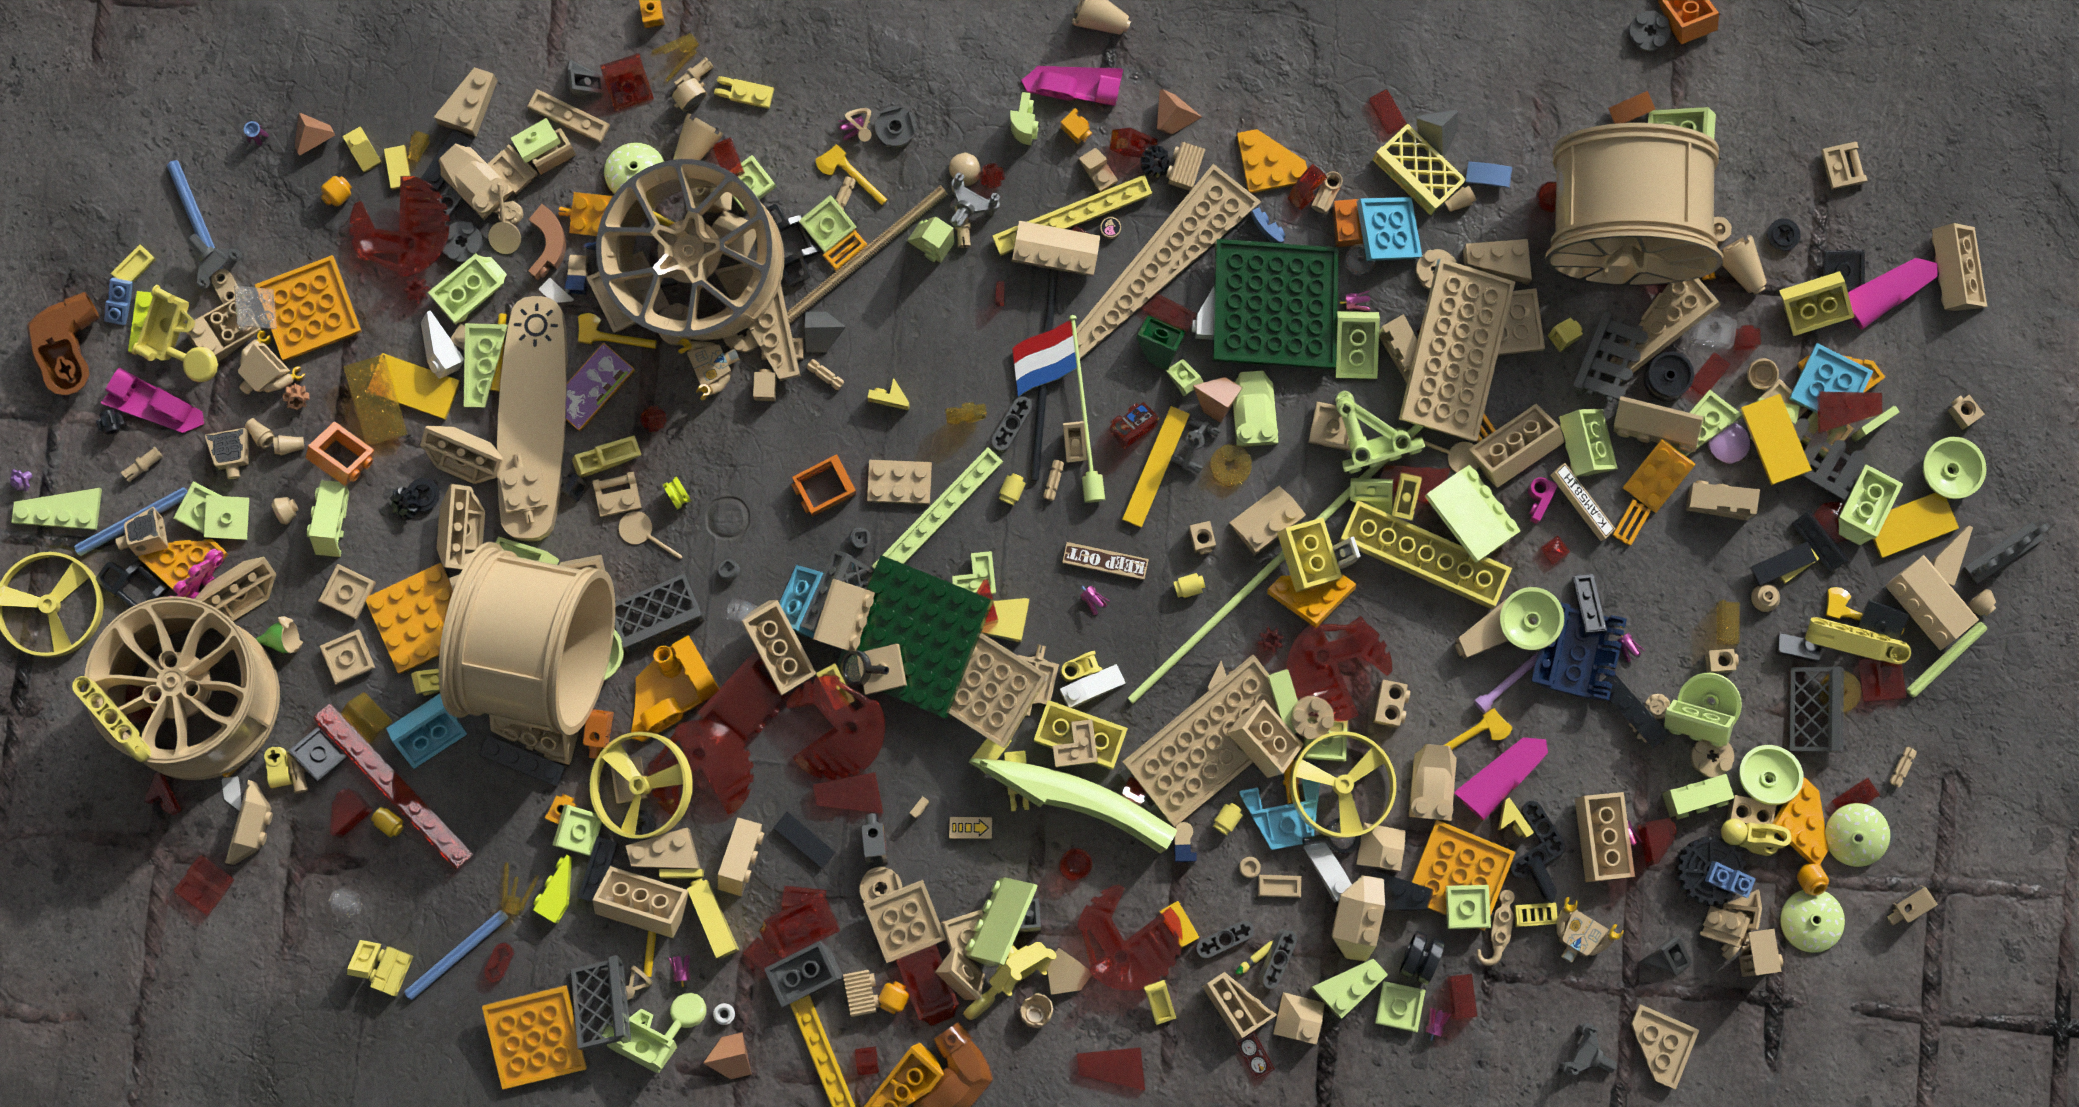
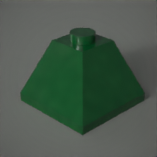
M1148 315L1136 338L1149 363L1154 364L1158 368L1169 370L1186 331Z

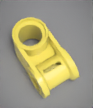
M1095 651L1085 653L1078 658L1064 663L1060 672L1062 679L1066 682H1074L1102 671L1094 656L1096 654ZM1073 667L1076 670V675L1072 677L1067 676L1065 668Z
M281 747L268 748L264 754L270 788L293 784L292 777L288 773L290 768L286 751ZM275 753L280 754L277 760L272 759V755H275Z

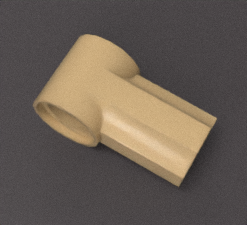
M1332 171L1326 174L1311 205L1315 211L1321 214L1328 213L1341 188L1343 180L1338 172ZM1333 179L1338 185L1332 187L1328 185L1327 181Z

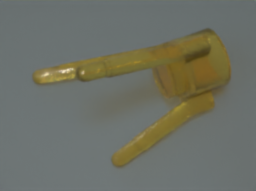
M691 33L652 50L653 54L659 51L667 54L677 48H680L683 53L688 52L667 76L666 81H669L690 57L697 53L695 49L699 47V44Z
M505 862L503 899L501 905H503L502 911L518 915L520 910L524 911L525 904L539 879V875L535 876L520 902L521 898L515 896L518 877L514 878L511 895H508L509 863Z

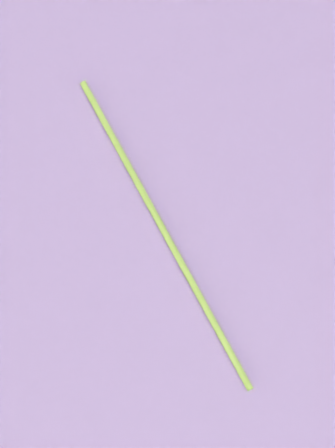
M1415 424L1408 430L1410 438L1412 439L1424 427ZM1401 437L1397 443H1403L1406 438ZM1389 459L1382 460L1378 466L1370 467L1359 478L1370 479ZM1350 487L1316 519L1324 518V521H1326L1350 498ZM1283 550L1128 697V700L1134 704L1285 560Z

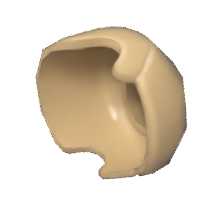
M965 152L951 159L949 172L953 179L957 173L963 174L964 186H970L979 180L981 167L974 155Z
M1766 358L1753 361L1747 369V379L1757 389H1769L1775 385L1779 378V369L1773 361Z
M1035 993L1032 997L1025 999L1020 1008L1022 1021L1027 1026L1034 1028L1045 1026L1053 1014L1052 1001L1047 996Z

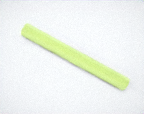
M1981 621L1976 623L1906 689L1907 693L1911 697H1916L1987 630L1984 623Z

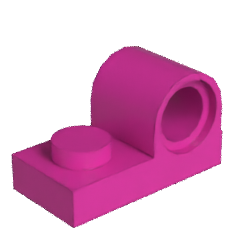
M1539 477L1534 479L1529 485V496L1539 502L1538 504H1533L1529 512L1532 515L1529 521L1535 524L1540 522L1558 486L1555 482ZM1536 484L1542 485L1544 493H1537L1534 486Z

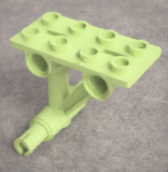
M1342 391L1336 396V408L1342 416L1349 438L1348 445L1352 454L1351 459L1342 461L1344 472L1355 473L1362 470L1361 467L1366 465L1370 467L1378 466L1382 460H1397L1402 457L1401 454L1408 452L1410 455L1422 451L1421 448L1425 447L1422 437L1411 440L1405 428L1394 429L1357 405L1350 392ZM1358 419L1383 436L1367 440L1366 436H1363ZM1399 437L1406 438L1403 443L1396 442ZM1358 450L1366 451V453L1361 456L1356 454Z

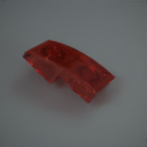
M1312 164L1298 179L1288 196V200L1299 210H1302L1316 197L1313 191L1327 179L1325 173Z
M1867 777L1834 798L1832 802L1838 810L1848 804H1867L1880 796V793L1870 778Z

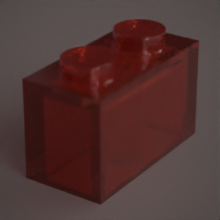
M1472 974L1448 976L1453 1019L1477 1017Z

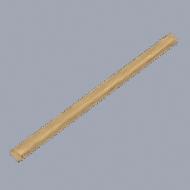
M941 185L938 189L936 188L934 192L924 198L925 200L918 203L919 205L908 211L909 213L905 214L897 223L895 222L887 231L885 230L883 234L867 245L868 247L863 248L861 252L857 253L858 255L851 258L852 260L845 263L846 265L842 266L840 270L835 271L834 275L832 274L818 288L816 287L812 293L810 292L796 306L794 305L792 309L788 310L789 322L792 323L791 320L794 322L793 319L795 317L798 318L797 315L800 317L799 314L801 312L804 313L805 309L808 310L807 307L810 308L811 304L814 305L813 302H818L817 299L819 300L821 296L824 297L823 294H828L827 291L829 292V289H834L833 286L835 287L837 283L839 284V281L841 282L843 278L845 279L847 275L849 276L848 273H853L852 270L855 271L854 268L857 269V267L859 268L858 265H863L862 262L865 263L866 259L869 260L868 257L870 255L873 257L872 254L875 255L877 253L876 250L879 252L878 249L880 247L883 248L882 245H887L886 242L889 243L890 239L893 240L892 237H897L896 234L898 235L900 231L902 232V229H906V226H910L912 221H916L915 218H920L919 215L922 216L921 213H926L925 210H930L929 207L932 208L934 206L933 203L936 205L935 202L937 200L940 201L939 198H944L943 195L945 196V194L948 195Z

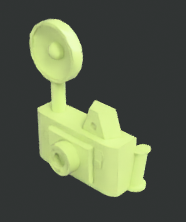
M684 993L678 996L670 1007V1015L674 1023L665 1035L650 1028L653 1014L640 1009L629 1017L631 1042L623 1044L619 1041L607 1044V1046L656 1073H660L677 1048L675 1041L672 1039L681 1027L691 1028L704 1020L707 1012L706 1004L698 994ZM608 1025L602 1036L605 1038L614 1036L613 1028Z

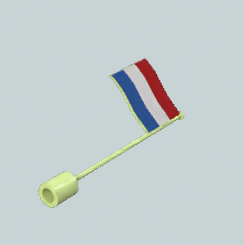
M1071 315L1069 321L1055 329L1028 338L1012 348L1018 397H1020L1032 388L1058 380L1077 369L1089 472H1086V476L1082 477L1084 501L1086 503L1105 500L1103 476L1098 474V471H1093L1075 319L1077 318L1075 315Z

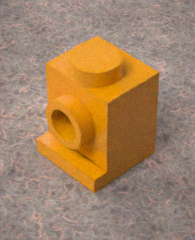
M639 0L645 28L665 25L661 0ZM654 7L653 10H648L647 8Z
M1076 108L1061 121L1060 128L1077 144L1081 141L1085 142L1092 135L1088 121L1082 116L1078 117V110Z
M562 794L561 797L556 795L545 818L559 824L562 813L558 812V807L566 804L577 808L578 805L573 803L574 798L565 794Z

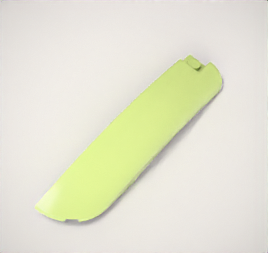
M971 758L969 761L970 764L1039 807L1046 804L1098 818L1124 830L1160 854L1168 848L1177 832L1175 828L1132 801L1085 779L1025 763Z

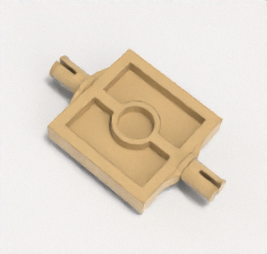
M519 453V462L517 461L516 454L513 455L515 467L510 470L499 471L506 513H524L525 524L528 525L530 524L528 516L530 517L531 524L535 523L532 511L548 506L541 465H523L522 454Z
M1037 645L1035 656H1018L1049 675L1033 704L1046 705L1048 700L1051 701L1059 664L1043 659L1046 646H1042L1040 653L1041 645ZM1032 705L1028 710L1026 716H1030Z

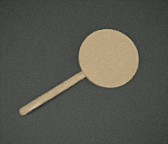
M498 183L501 222L491 227L488 239L494 250L502 254H510L520 246L521 235L516 226L505 222L502 185Z
M1424 441L1425 446L1447 453L1448 463L1456 473L1469 465L1474 470H1477L1479 467L1469 452V449L1474 446L1472 443L1459 442L1448 450Z
M633 511L624 515L620 520L619 533L626 542L641 544L650 539L675 557L682 559V555L651 536L652 523L646 514Z

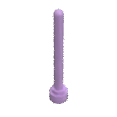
M1537 653L1488 695H1480L1475 699L1474 703L1478 709L1484 714L1492 708L1493 701L1535 665Z

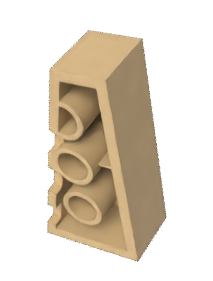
M1403 314L1383 325L1379 332V338L1404 380L1408 383L1418 340Z

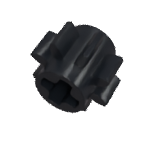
M113 409L101 412L99 414L100 419L96 420L98 430H101V432L105 431L106 435L119 432L121 430L119 425L124 424L122 415L115 413Z

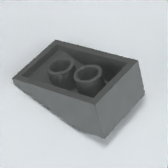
M820 940L764 968L781 1007H785L844 979L827 940Z

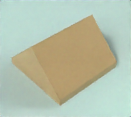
M561 128L555 131L561 143L532 159L540 175L576 156L573 147Z
M954 947L935 973L964 1000H978L982 995L985 974L958 948Z

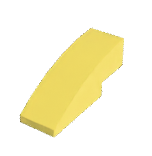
M635 436L597 446L590 451L576 454L572 458V462L577 475L583 478L639 457L641 452Z

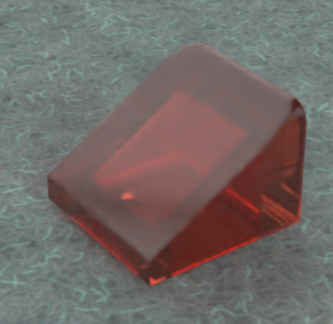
M876 1046L855 1049L858 1075L878 1073L879 1065Z

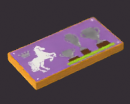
M605 343L594 352L567 382L566 420L579 432L635 371L632 366Z

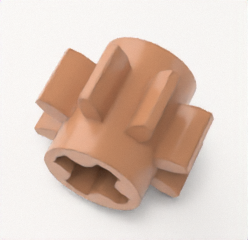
M294 383V385L286 387L283 401H287V408L291 407L298 410L306 407L309 393L306 392L305 386L301 387Z

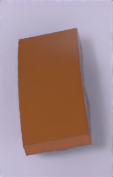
M1648 91L1608 108L1615 124L1626 123L1656 110Z

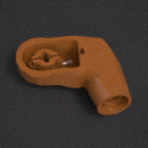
M86 292L49 306L27 324L33 358L47 388L55 394L70 395L78 393L84 388L89 379L88 364L81 355L80 345L75 335L79 329L83 330L100 317Z
M960 1022L933 1039L943 1059L946 1057L948 1067L943 1070V1077L932 1091L912 1102V1107H972L993 1082L992 1072L984 1054L971 1040L973 1037Z

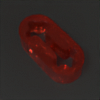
M499 943L494 948L484 971L489 981L497 982L505 976L514 956V949L510 944ZM506 946L509 955L504 956L502 961H499L501 954L498 951ZM497 963H499L498 972H500V975L492 978V973L489 971L491 968L495 969Z

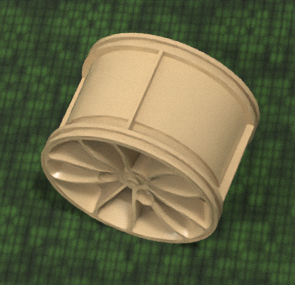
M174 596L160 597L147 600L127 609L117 616L100 634L90 652L84 676L97 683L126 718L127 714L148 706L154 710L142 733V739L150 747L151 757L142 763L163 775L177 779L205 780L229 773L246 763L257 753L269 737L279 710L280 686L278 675L272 659L265 648L251 634L237 626L224 613L196 599ZM209 628L216 629L226 640L213 652L199 660L195 657V652L201 636ZM191 629L182 652H174L169 635ZM160 641L163 652L160 654L159 659L155 661L146 652ZM233 649L240 665V687L228 682L212 681L209 672L212 666ZM173 658H177L176 665L169 667V662ZM140 659L150 667L145 677L131 676ZM89 683L84 684V692L89 689ZM128 684L144 687L142 696L126 704ZM198 687L197 693L194 696H190L192 688ZM212 691H227L238 698L231 716L224 717L218 715L206 705ZM157 692H161V698L154 702V695ZM99 699L96 701V708L102 706L103 699ZM87 707L90 717L101 735L113 747L132 757ZM201 711L207 717L221 724V729L213 736L197 745L187 746L188 717ZM116 714L110 717V724H113L116 721ZM165 718L175 719L177 746L174 750L158 749L155 746L156 732ZM130 730L124 732V740L130 737Z

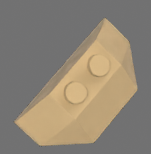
M425 427L420 446L423 450L425 449L436 468L473 484L497 477L503 458L492 443L455 427Z
M450 484L440 506L437 551L445 568L463 570L472 553L483 544L485 510L473 493V489L469 486Z
M265 557L246 560L209 582L194 599L215 607L234 621L269 599L276 572Z
M250 780L247 782L225 863L235 865L260 850L261 845H264L266 842L267 833H265L266 826L271 823L273 813L271 812V806L256 782Z
M1362 875L1358 881L1340 894L1331 936L1347 959L1367 961L1377 946L1385 908L1384 879Z

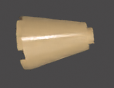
M1080 0L1075 10L1078 16L1076 19H1072V24L1075 26L1119 35L1122 32H1127L1131 23L1128 20L1129 16L1109 0Z
M687 113L673 160H701L724 133L719 132L717 135L714 133L716 130L714 127L698 118L691 120V114Z
M1747 235L1748 240L1745 241L1744 238H1741L1723 248L1722 266L1748 293L1753 292L1755 295L1765 289L1764 285L1767 282L1754 239L1751 235Z

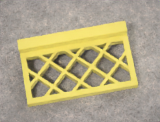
M1409 124L1405 125L1388 143L1381 147L1372 159L1430 215L1466 181ZM1406 131L1413 137V143L1402 142V135ZM1390 146L1399 147V156L1391 155L1387 149ZM1403 147H1413V156H1403ZM1417 147L1425 148L1428 157L1417 156ZM1403 160L1414 161V170H1407L1403 166ZM1417 161H1428V170H1418ZM1432 161L1439 162L1442 165V171H1432ZM1418 174L1428 175L1429 184H1422L1418 180ZM1432 175H1443V184H1433ZM1446 175L1454 176L1459 182L1456 185H1447ZM1433 188L1443 189L1444 196L1440 200L1433 195Z

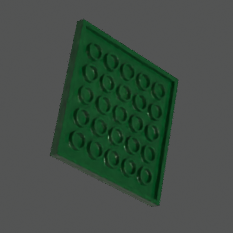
M1216 239L1212 361L1335 369L1337 361L1338 248Z
M880 555L867 590L875 593L874 600L856 651L865 652L899 644L907 686L882 692L947 718L994 600ZM845 649L842 650L839 660L837 662V667L840 673L841 661L844 655L849 652ZM854 655L849 662V674L851 679L857 682L861 679L862 675L858 655Z

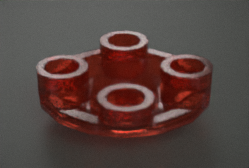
M1828 502L1820 506L1814 516L1833 541L1838 543L1846 539L1839 535L1838 521L1844 505L1840 502Z

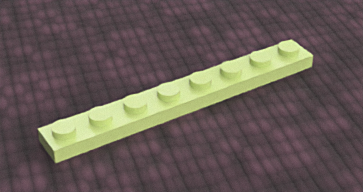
M987 448L883 556L905 564L995 472L1003 461ZM878 560L873 564V569H875Z

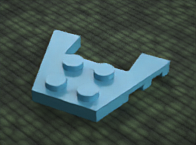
M1301 779L1305 801L1300 802L1306 814L1316 823L1320 783ZM1258 788L1239 791L1240 797L1271 850L1303 844V837L1314 836L1315 830L1304 822L1296 811L1294 804L1262 809Z

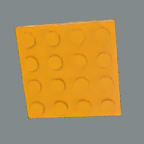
M333 255L255 284L283 361L362 332Z
M442 563L378 591L366 599L368 608L398 674L438 657L440 654L445 617L453 593L449 577Z
M1436 820L1411 882L1433 889L1434 892L1428 908L1446 916L1445 886L1489 885L1491 916L1515 852ZM1477 928V929H1480V930H1482V931H1485L1486 928Z
M567 985L482 1006L502 1089L569 1074L587 1068L583 1050H579L577 1046L576 1023Z

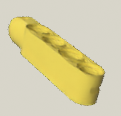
M1817 617L1811 618L1805 635V639L1813 644L1894 664H1903L1911 656L1909 645L1903 641L1891 639L1884 634Z
M85 676L76 678L72 685L73 691L110 734L123 745L135 760L144 762L150 758V747L139 736L138 730L97 683ZM85 683H89V689L82 693V686ZM99 699H103L102 706L96 708V701ZM116 714V721L113 724H110V717ZM130 730V737L124 740V732Z

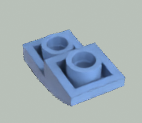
M1468 161L1466 182L1485 184L1491 187L1510 188L1512 167Z
M1260 207L1252 210L1251 217L1262 234L1272 243L1283 244L1286 237L1282 227H1278L1276 222L1268 225V216L1265 212H1261Z
M117 278L110 280L109 299L105 302V322L120 325L126 324L132 295V281Z
M1712 861L1705 881L1736 895L1749 898L1755 878Z

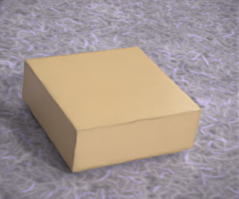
M922 796L911 810L910 815L918 819L929 805V801Z

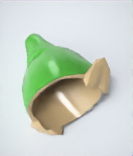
M285 616L278 617L279 622L269 627L264 634L256 638L260 645L271 647L282 653H296L303 644V641L299 639L297 626L292 619Z

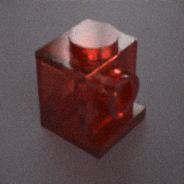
M1744 325L1739 329H1734L1735 350L1757 349L1761 345L1760 328H1754L1753 325Z

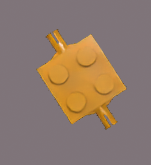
M574 192L571 208L560 207V211L566 212L558 213L560 216H570L569 233L597 236L602 215L613 196Z

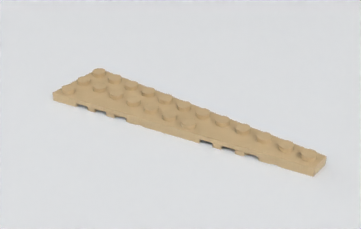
M1213 164L1076 328L1080 359L1214 245L1216 239H1221L1250 214L1252 210L1261 204V201Z

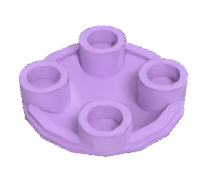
M1733 423L1710 439L1708 448L1717 459L1732 464L1740 461L1750 449L1749 435L1742 426Z

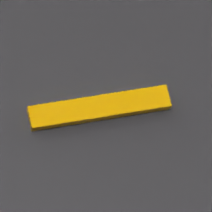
M1172 406L1170 407L1122 520L1142 528L1189 418V413Z
M810 995L791 1003L790 1006L831 1106L855 1107Z

